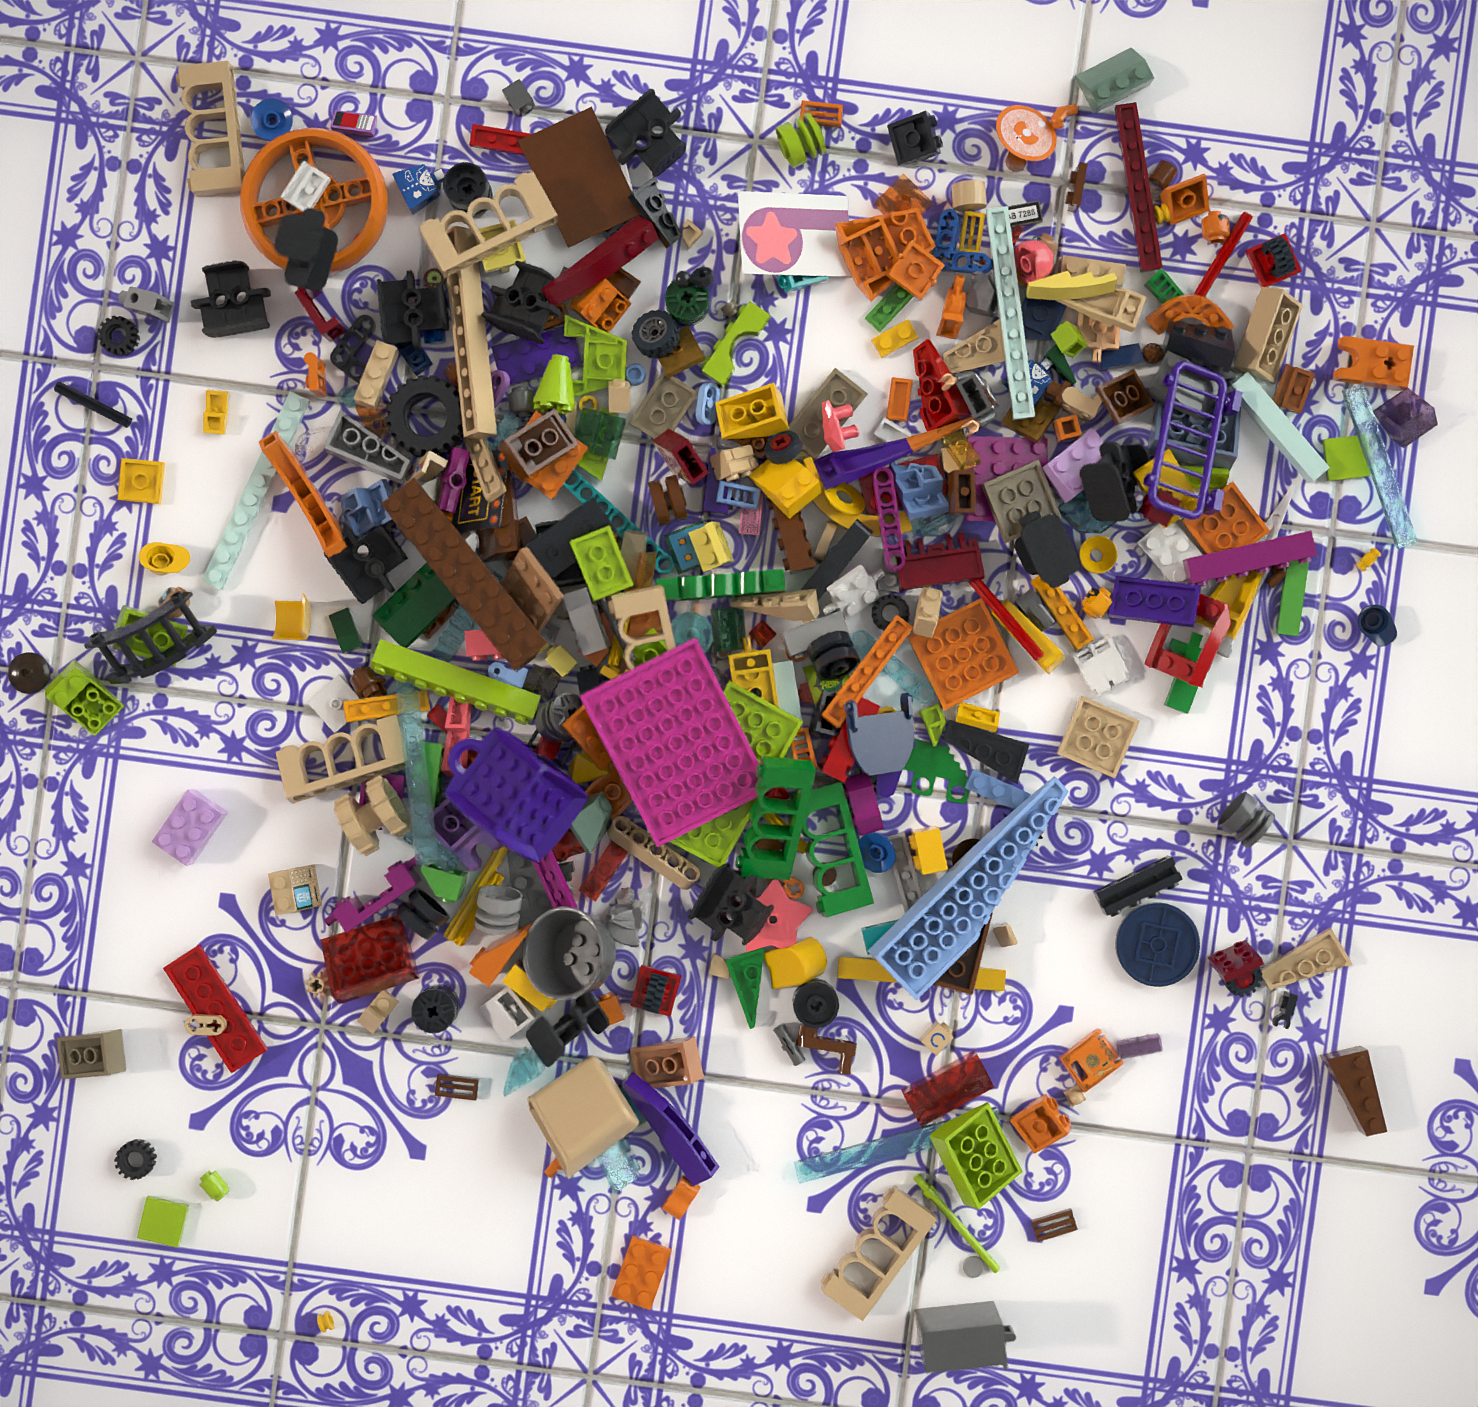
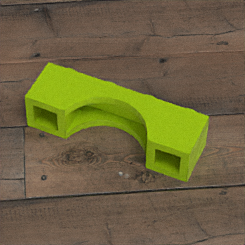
M751 301L747 305L743 304L737 312L738 319L735 323L730 322L725 330L727 334L724 339H719L713 347L715 352L711 357L707 356L701 365L703 367L702 374L722 388L735 371V367L729 357L733 343L742 336H759L770 320L771 315Z

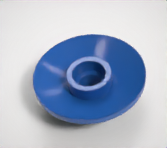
M269 98L260 101L254 107L250 121L254 132L260 138L271 141L291 130L293 116L290 108L284 102ZM272 119H277L275 125H270Z
M868 833L858 841L864 867L874 873H883L894 865L896 851L894 845L886 836L880 833Z

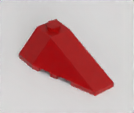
M926 339L913 349L915 373L919 376L920 388L917 389L918 396H921L922 401L920 415L928 432L966 419L972 414L955 383L946 391L941 389L945 383L938 381L945 374L952 375L930 339Z

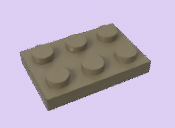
M663 370L629 423L652 439L657 438L667 429L675 431L697 398L698 392L674 376L667 378Z

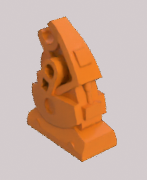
M956 274L953 285L947 292L936 336L954 340L958 337L963 323L966 292H963L964 275Z

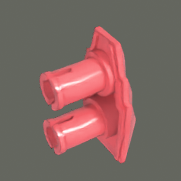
M829 400L822 402L824 440L832 452L845 449L844 440L856 438L859 435L855 424L840 428L838 421L852 417L853 409L850 404L833 408Z

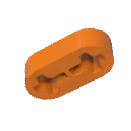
M791 876L790 880H780L785 882L782 887L788 897L796 899L804 894V884L799 879ZM767 879V880H766V881H767V885H768V884L771 882V880H770V879ZM795 883H798L801 891H796L795 894H792L791 888L786 887L787 884L794 886Z

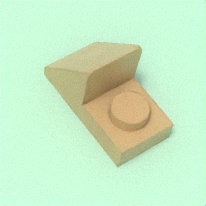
M383 988L373 1002L364 1010L357 1022L374 1034L400 1001Z

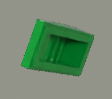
M1162 268L1144 284L1162 304L1174 297L1184 295ZM1161 279L1162 282L1156 287L1154 283ZM1166 284L1168 288L1161 293L1160 289ZM1172 290L1174 294L1167 300L1165 296Z

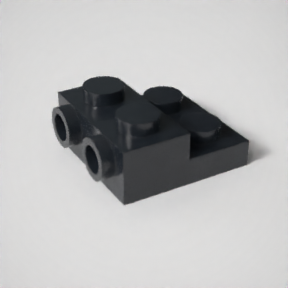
M926 110L887 125L899 167L941 154L940 148L943 147V142L940 135L936 136L934 129L938 127L937 120L934 115H931Z

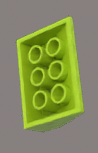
M987 1102L944 1123L929 1135L964 1205L979 1210L1023 1172L990 1104Z

